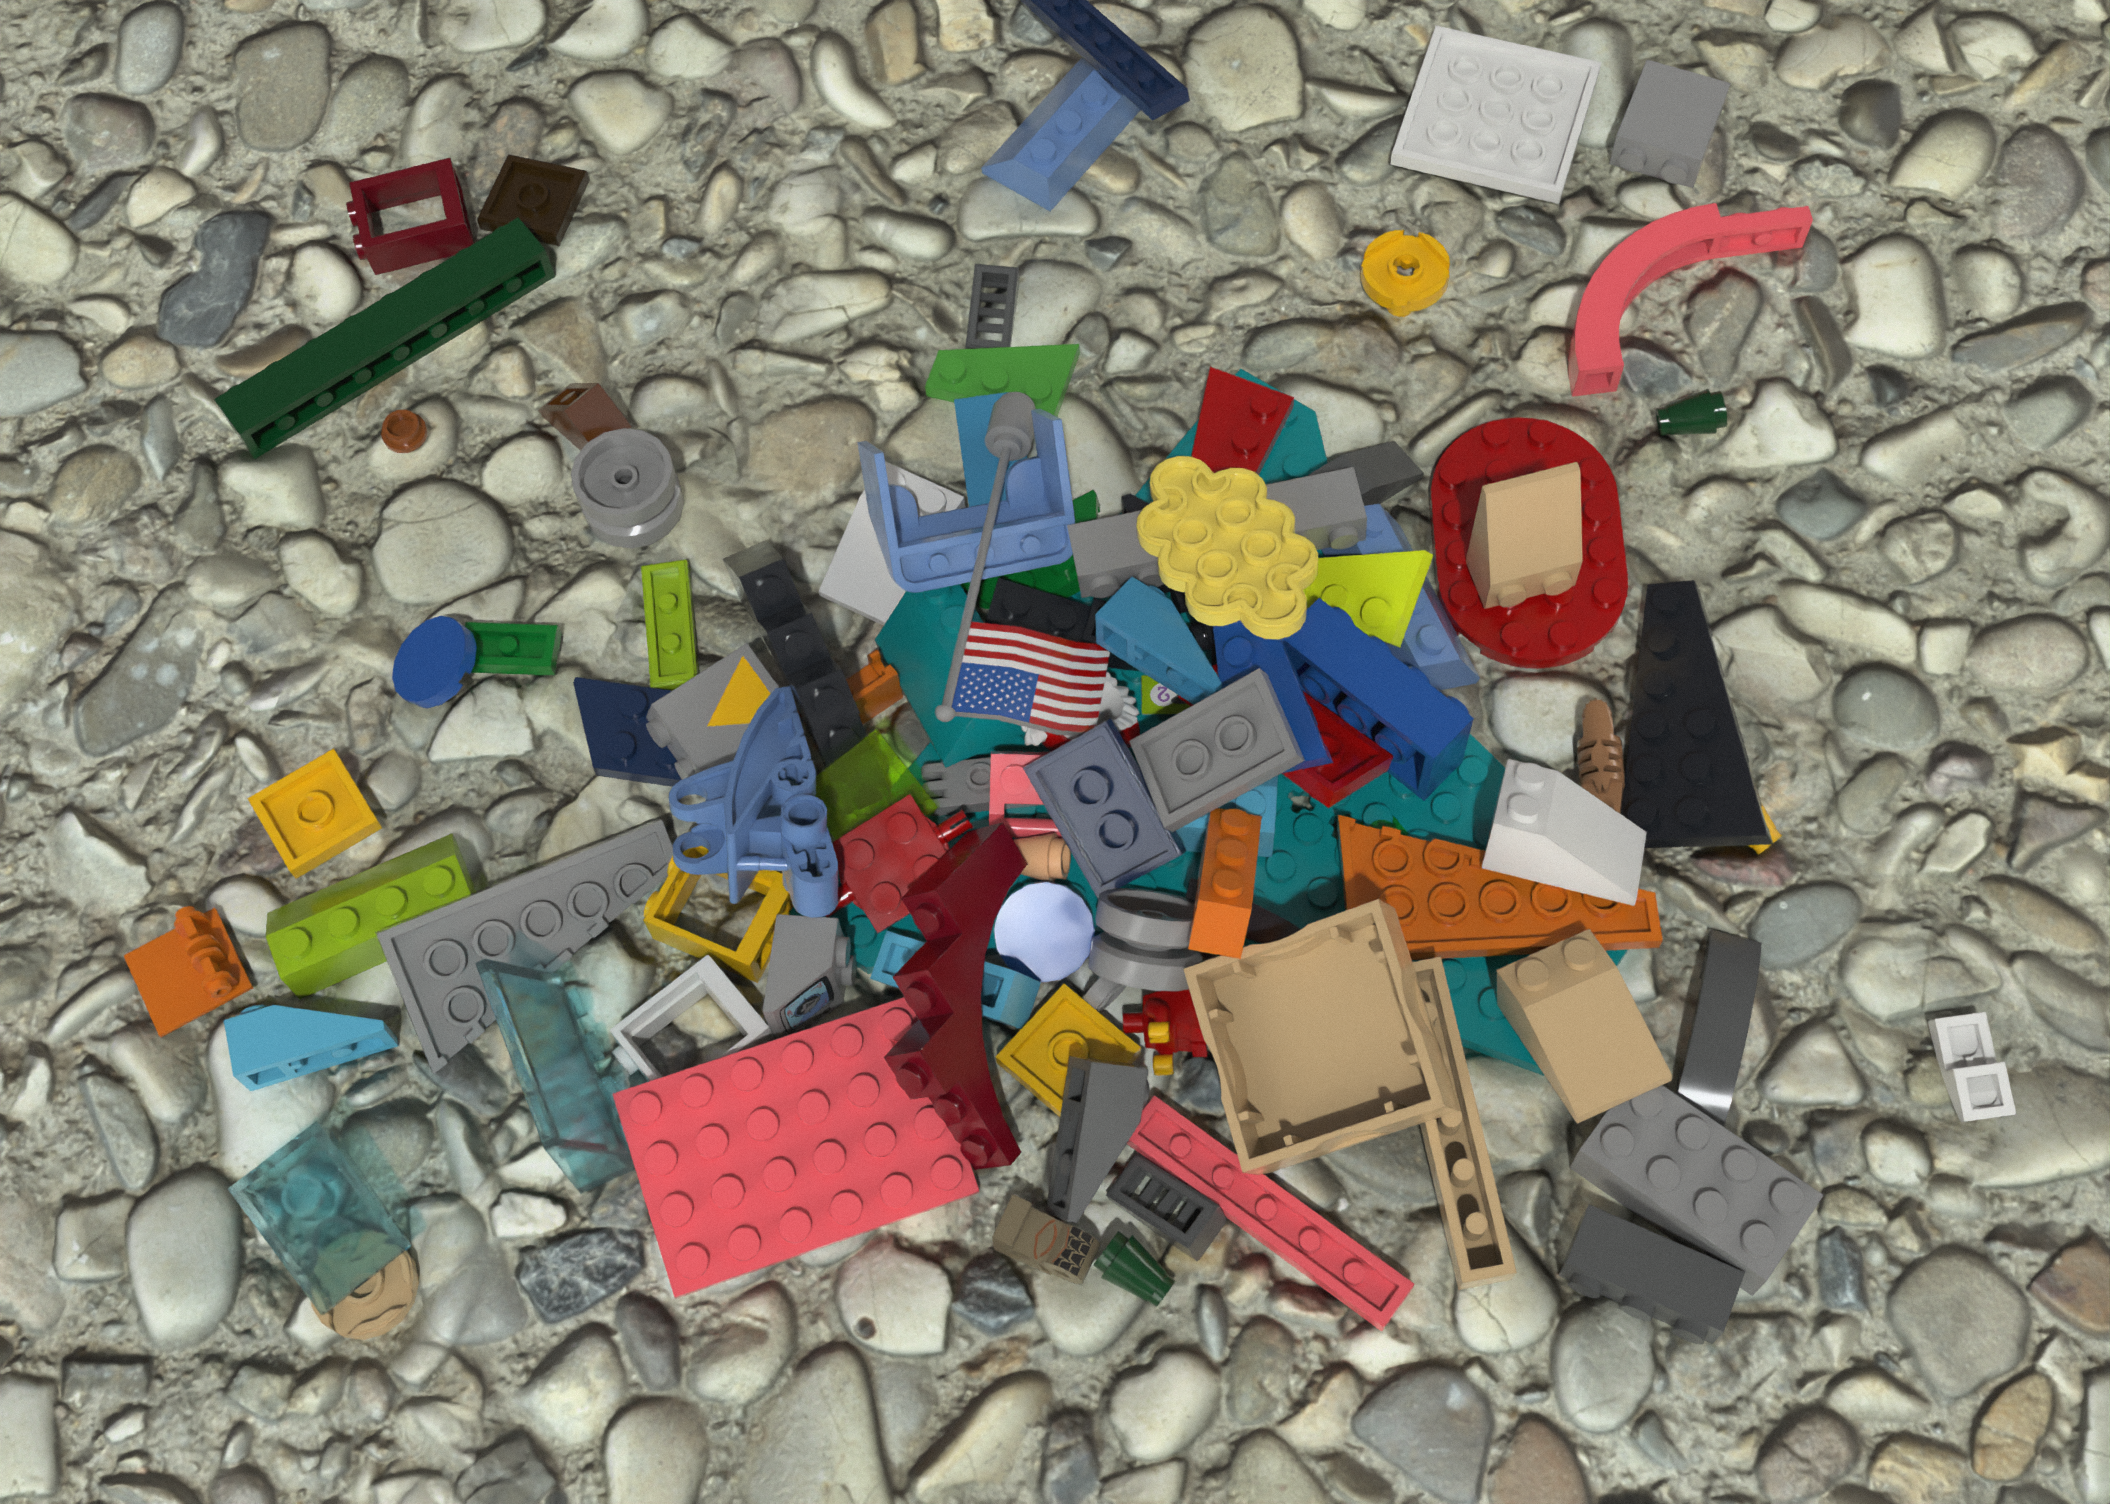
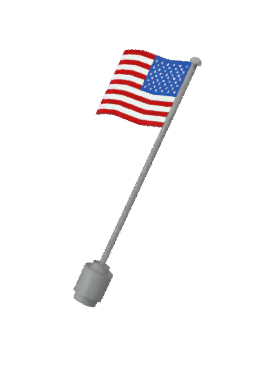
M1009 392L994 403L985 436L987 449L1000 459L942 705L936 707L935 715L942 722H949L955 716L994 719L1056 735L1079 736L1097 726L1110 652L1098 644L1075 642L1018 626L972 622L1008 462L1027 456L1031 450L1034 437L1031 410L1036 409L1034 402L1023 393Z

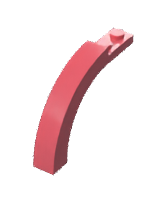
M1717 203L1695 206L1655 220L1621 242L1603 260L1591 277L1578 309L1568 355V376L1572 397L1617 391L1624 368L1619 343L1620 320L1632 301L1646 287L1671 271L1700 261L1803 248L1813 221L1809 206L1796 208L1780 207L1771 211L1747 214L1735 213L1720 217Z

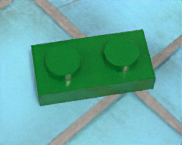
M465 622L464 626L473 633L477 646L475 665L471 673L555 675L562 635L558 625Z

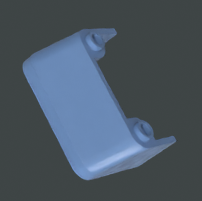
M1042 409L1031 410L1037 456L1015 462L1006 473L1004 484L1007 500L999 501L982 579L1061 564L1073 555L1067 525L1075 524L1062 419ZM868 441L857 442L868 513L893 581L902 589L913 593L971 582L989 503L918 517L917 505L913 495L902 486L888 484L884 452Z

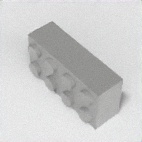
M1663 1085L1608 1109L1582 1145L1570 1166L1573 1171L1674 1242L1745 1272L1740 1288L1751 1296L1768 1280L1824 1196Z

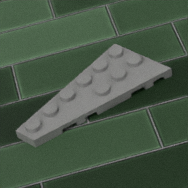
M657 819L375 932L433 1074L445 1066L448 1060L468 1043L471 1044L485 1032V1029L509 1008H513L573 957L572 955L591 938H595L606 929L608 924L631 904H635L668 876L667 869L673 856V846L662 819Z

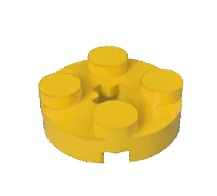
M1404 230L1390 231L1378 236L1368 245L1361 265L1360 280L1365 292L1374 302L1387 308L1388 312L1394 316L1405 317L1412 311H1419L1433 305L1446 292L1450 277L1449 255L1443 245L1428 234L1419 232L1418 237L1404 235ZM1401 266L1405 270L1412 267L1415 270L1413 275L1403 276L1397 273V267Z

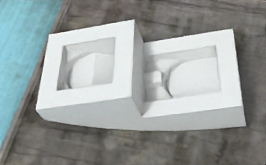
M1986 1012L1929 1020L1928 1025L1938 1064L1960 1122L2016 1115L2005 1062L1997 1063Z

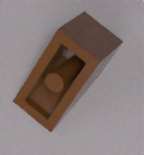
M571 383L538 409L542 417L580 451L589 441L604 432L632 427L599 383Z

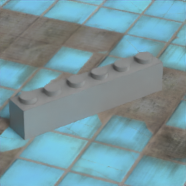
M1354 467L1266 485L1267 499L1284 503L1292 510L1295 516V533L1311 541L1316 550L1329 547L1333 549H1346L1354 546L1359 541L1366 540L1367 515ZM1142 510L1067 525L1082 598L1089 596L1095 598L1113 596L1132 576L1147 586L1158 587L1164 584L1158 573V557L1146 552L1141 547L1137 538V517Z

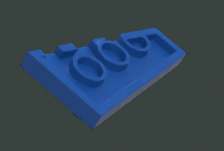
M1240 620L1225 626H1213L1218 676L1222 682L1221 689L1259 668L1270 679L1305 761L1283 773L1334 763L1327 746L1323 742L1312 708L1305 698L1294 664L1290 661L1283 644V638L1277 640L1256 636Z

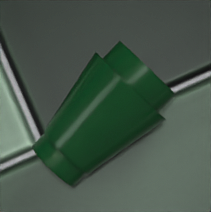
M1705 389L1665 405L1662 408L1655 409L1660 436L1667 434H1716L1717 429L1727 427V412L1721 391L1710 393L1709 389Z
M1120 1231L1116 1233L1093 1265L1104 1273L1101 1276L1102 1279L1145 1301H1149L1156 1307L1175 1283V1280L1167 1275L1168 1273L1133 1234L1128 1238Z

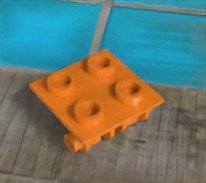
M193 906L179 909L175 913V929L123 955L160 1037L253 989L216 908L205 913L196 911Z

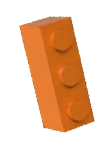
M1216 808L1210 812L1201 854L1189 950L1241 959L1252 910L1262 816L1248 814L1239 809L1226 810Z

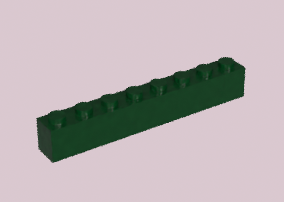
M517 217L506 225L495 229L491 234L471 246L460 250L454 256L431 270L423 272L417 278L394 292L386 294L379 301L359 313L346 318L342 323L324 334L309 340L305 345L282 359L269 364L265 369L242 383L231 387L227 392L216 397L214 401L253 458L256 459L556 277L547 252L520 218Z

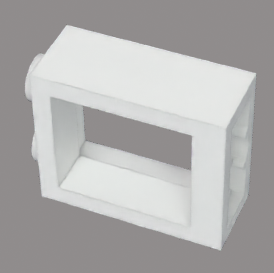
M706 955L609 1030L619 1045L612 1051L614 1056L630 1076L639 1070L648 1082L661 1078L662 1075L641 1051L639 1046L706 994L712 997L744 1036L742 1040L719 1058L775 1039L769 1026L709 955Z

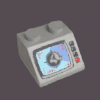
M776 915L762 1011L775 1040L812 1028L844 1003L846 985H854L856 956L850 955V937H844L838 918Z

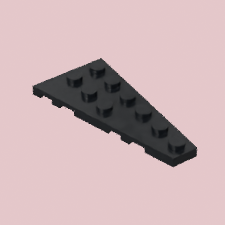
M1695 580L1647 584L1621 815L1647 832L1644 848L1773 844L1764 819L1760 796L1754 784L1748 763L1747 751L1733 703L1725 684V675L1712 639L1713 634L1701 592Z

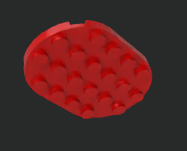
M1515 417L1493 420L1462 434L1441 456L1435 468L1429 496L1437 597L1457 635L1462 634L1481 649L1480 654L1514 667L1552 668L1587 656L1594 651L1595 646L1605 639L1610 632H1613L1622 614L1628 592V572L1616 481L1608 463L1586 439L1564 426L1544 419ZM1577 462L1581 473L1583 562L1575 586L1558 595H1547L1544 593L1529 597L1512 607L1498 605L1484 609L1466 564L1482 486Z

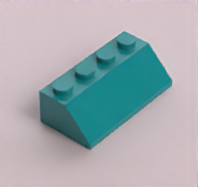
M960 584L917 593L906 591L875 638L876 645L887 665L891 664L898 673L900 688L945 768L1026 733L1020 725L1000 720L955 716L949 722H942L935 715L936 707L942 705L967 600V595ZM974 609L972 622L983 623L979 614Z

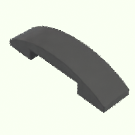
M1711 929L1699 976L1701 984L1683 1066L1678 1074L1675 1094L1724 1127L1747 1039L1758 980L1762 943Z

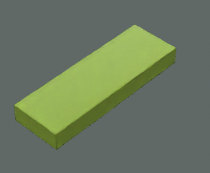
M687 559L641 566L651 688L673 691L699 674L691 576Z

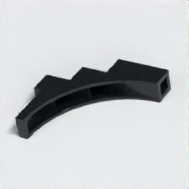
M766 541L723 558L740 601L747 609L762 635L787 686L791 687L794 701L814 741L847 815L853 814L892 796L858 715L860 712L843 671L830 657L814 616L802 603L784 558Z

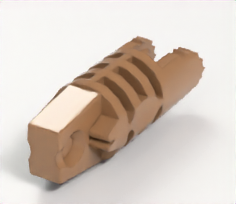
M1595 698V700H1590L1588 704H1585L1586 707L1583 709L1582 718H1584L1582 720L1583 737L1577 742L1579 785L1621 814L1623 789L1625 787L1622 741L1620 737L1614 735L1611 707H1608L1607 702H1603L1602 699L1597 700Z

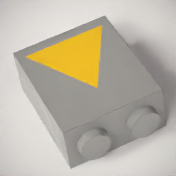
M748 643L652 703L646 716L649 721L646 723V727L655 743L661 748L667 746L676 758L677 762L674 765L677 773L683 780L711 767L733 761L742 736L756 711L774 689L779 688V686Z

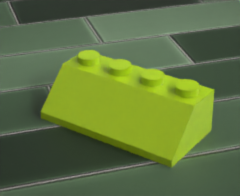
M453 833L268 912L265 937L280 979L299 999H302L387 962L375 932L475 893L476 889Z

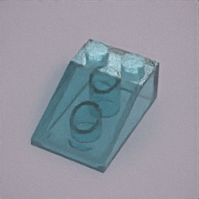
M317 1121L228 1188L229 1192L321 1315L330 1311L412 1246L352 1157L333 1132Z

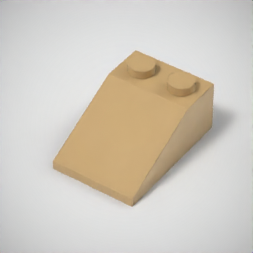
M1574 462L1482 486L1466 564L1484 609L1498 605L1512 607L1523 602L1526 598L1544 593L1547 595H1558L1575 586L1583 562L1581 473L1578 463Z
M1590 929L1497 969L1498 1007L1577 1124L1672 1081V1074L1617 966Z

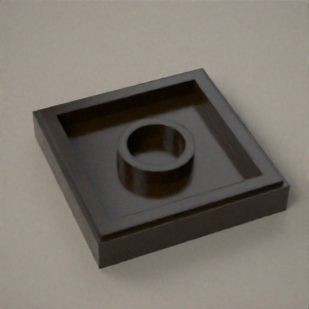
M508 154L477 218L478 225L481 230L493 232L495 229L519 217L539 242L560 246L590 181L586 170Z

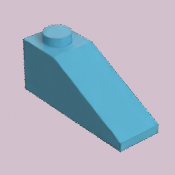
M886 931L870 979L900 989L893 976L925 942ZM984 961L981 990L982 1017L1022 1029L1029 1020L1041 982L1017 971Z
M256 1005L242 1010L238 1016L224 1020L233 1076L249 1091L261 1089L399 1046L397 1036L383 1020L279 1005Z

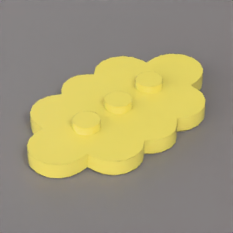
M1176 456L1158 464L1150 477V494L1153 502L1144 507L1137 517V538L1141 547L1146 552L1158 557V573L1161 581L1168 588L1185 592V602L1189 614L1198 622L1209 626H1225L1240 620L1252 634L1264 639L1279 640L1289 637L1300 630L1306 621L1307 598L1303 590L1310 586L1318 575V552L1311 541L1295 533V516L1292 510L1284 503L1267 499V487L1264 480L1258 474L1248 469L1228 468L1213 473L1204 462L1190 456Z

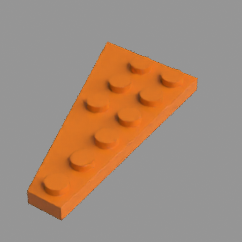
M1338 815L1337 830L1345 911L1377 899L1394 907L1411 960H1425L1436 957L1445 959L1534 954L1588 929L1591 930L1605 951L1659 948L1663 941L1655 892L1638 888L1635 906L1483 869L1484 850L1439 839H1434L1430 842L1401 835V830L1383 826L1381 830L1357 824L1354 818Z

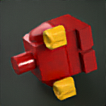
M1189 989L1182 991H1157L1143 996V1012L1123 1013V1032L1143 1033L1145 1048L1155 1049L1158 1055L1153 1056L1154 1075L1174 1074V1053L1178 1051L1192 1052L1193 1057H1207V1044L1203 1039Z

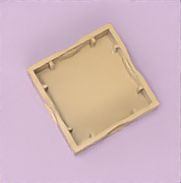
M1380 899L1310 923L1296 933L1281 940L1264 944H1251L1243 947L1241 959L1218 956L1183 969L1203 1039L1208 1045L1218 1068L1221 1100L1242 1173L1265 1175L1460 1111L1396 910Z

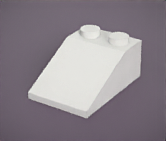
M885 461L888 484L902 486L913 495L917 505L918 517L966 508L964 496ZM864 490L818 592L821 597L884 626L906 590L899 587L889 574L868 513Z
M1508 759L1495 805L1482 868L1635 906L1647 832L1559 771L1544 768L1533 763H1523Z

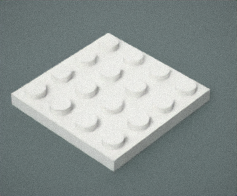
M1435 26L1392 151L1390 165L1559 204L1599 75L1601 62Z

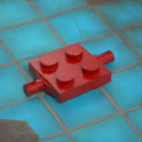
M909 794L832 842L838 861V871L842 885L838 887V905L826 917L829 918L853 902L865 912L876 932L881 933L908 916L910 913L901 898L950 850L949 841L973 828L971 822L966 820L951 829L952 826L967 818L964 811L961 809L960 812L936 825L923 814L914 797Z

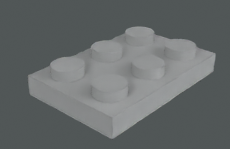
M1260 668L1129 741L1163 827L1171 832L1182 828L1305 761L1270 679Z

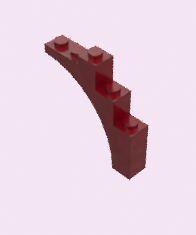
M1003 822L968 831L901 898L913 917L915 925L921 930L927 942L893 976V979L903 993L907 1004L913 1009L919 1020L884 1056V1059L896 1076L897 1083L906 1092L910 1100L929 1097L938 1116L946 1123L955 1140L961 1144V1152L974 1170L1010 1166L1021 1154V1150L1003 1117L990 1078L982 1033L981 990L984 960L994 920L1008 890L1028 865Z

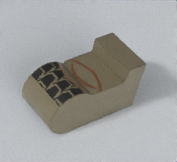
M1014 1194L992 1236L994 1250L1050 1276L1053 1274L1068 1282L1079 1285L1084 1283L1101 1246L1100 1242L1087 1232L1073 1225L1063 1223L1033 1208L1032 1203Z

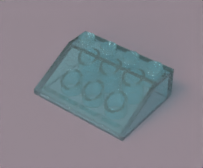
M489 959L476 962V967L545 1151L580 1194L635 1170L612 1095L619 1092L611 1074L603 1078L598 1061L605 1059V1054L595 1031L586 1033L580 1018L588 1015V1011L578 988L575 987L569 990L559 974Z

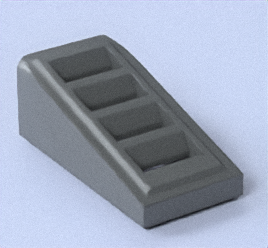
M975 264L966 349L1011 347L1020 279L1018 267ZM984 287L1007 289V295L984 293ZM982 302L1006 304L1005 309L981 307ZM980 317L1002 318L1004 323H981L979 319ZM978 331L1002 333V341L977 339Z
M1137 1153L1106 1194L1107 1198L1196 1261L1201 1259L1227 1220L1218 1204ZM1147 1175L1152 1181L1138 1200L1134 1201L1130 1197ZM1164 1188L1168 1190V1193L1155 1211L1151 1212L1148 1210ZM1183 1201L1186 1205L1171 1225L1167 1220L1180 1202Z

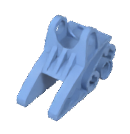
M790 686L775 688L758 708L742 736L733 761L711 767L680 780L671 788L669 792V809L672 815L679 820L699 824L692 828L690 832L676 838L673 843V860L679 869L689 874L728 873L729 900L732 904H737L741 900L759 870L782 871L783 886L789 892L795 910L803 916L819 918L829 915L838 905V861L827 827V807L822 800L815 797L816 770L813 760H811V754ZM692 794L700 795L706 799L705 802L694 805H685L680 803L679 800L684 796ZM699 846L709 850L705 856L700 858H689L682 854L687 849Z

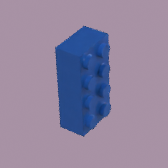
M1318 598L1307 609L1306 621L1301 629L1293 635L1283 638V644L1290 661L1294 664L1302 690L1391 753L1393 759L1387 772L1425 801L1463 762L1474 718L1469 714L1468 709L1461 701L1452 696L1446 697L1433 687L1427 676L1420 669L1414 666H1406L1392 655L1390 648L1384 641L1375 636L1369 637L1356 627L1351 617L1339 607H1331Z

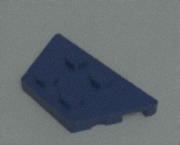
M575 677L573 682L592 766L597 776L673 787L682 780L674 765L677 762L676 758L667 746L661 748L655 743L646 727V723L649 722L646 716L651 704L670 693V690Z

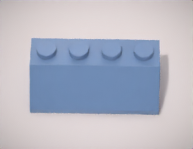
M1081 58L981 167L982 173L1051 212L1140 112V109L1089 62Z
M1380 504L1364 506L1367 515L1366 540L1359 541L1354 546L1346 549H1333L1331 547L1321 549L1325 557L1413 551L1399 523ZM1426 575L1401 647L1387 644V646L1390 648L1392 655L1406 666H1414L1420 669L1427 676L1430 684L1438 691L1476 684L1480 677Z

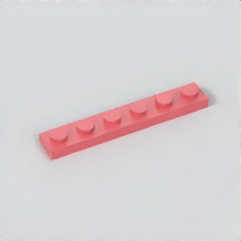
M1155 1095L1142 1110L1141 1122L1127 1142V1145L1159 1168L1218 1204L1225 1216L1377 1329L1380 1331L1385 1329L1415 1285L1413 1282L1264 1174L1242 1173L1238 1155Z

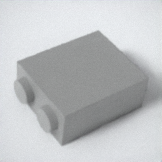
M1646 60L1617 133L1609 164L1631 172L1659 178L1672 184L1693 188L1721 116L1731 83Z

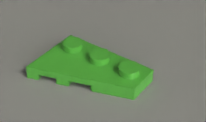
M1079 344L939 350L925 384L926 396L954 403V399L1005 392H1020L1032 399L1036 409H1042L1058 417L1080 355Z

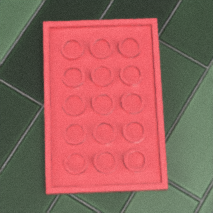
M904 997L612 1094L675 1299L979 1194L980 1191L971 1164L961 1152V1144L955 1140L946 1123L938 1116L929 1097L910 1100L906 1092L897 1083L895 1074L884 1059V1056L919 1020Z

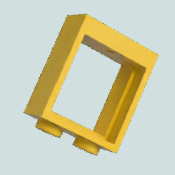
M699 846L687 849L682 854L689 858H700L705 856L709 850ZM672 856L667 869V879L660 891H655L651 894L644 908L643 921L652 938L699 959L709 955L718 967L758 983L770 962L776 915H789V911L794 907L789 892L783 886L782 873L759 870L748 888L766 896L737 950L733 951L674 926L701 875L682 871L676 866ZM728 873L716 874L720 877L728 879Z

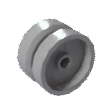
M627 428L604 432L589 441L576 456L571 471L573 490L579 504L582 506L586 522L597 538L615 547L633 549L647 546L668 535L680 520L684 506L681 485L675 473L670 453L658 438L643 430Z
M1118 888L1100 893L1095 919L1096 925L1105 932L1092 938L1088 962L1089 969L1102 978L1133 988L1154 991L1188 990L1189 987L1183 969L1203 961L1199 951L1188 949L1195 901L1165 892L1146 889Z

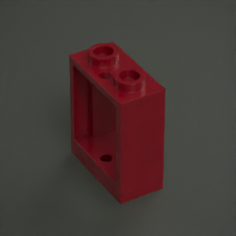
M451 158L349 183L353 201L346 202L347 211L353 227H358L359 234L353 235V242L359 259H367L375 275L454 256L460 250L474 244L462 185ZM441 195L446 219L375 236L372 212Z

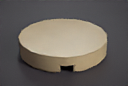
M362 1231L344 1236L327 1248L318 1260L320 1264L316 1269L315 1276L312 1274L309 1284L311 1307L323 1325L344 1338L366 1340L386 1334L403 1321L415 1303L419 1279L416 1262L400 1242L377 1232Z

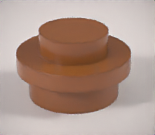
M405 409L390 413L385 418L381 431L386 447L396 453H409L418 449L425 442L428 434L424 420L419 415Z

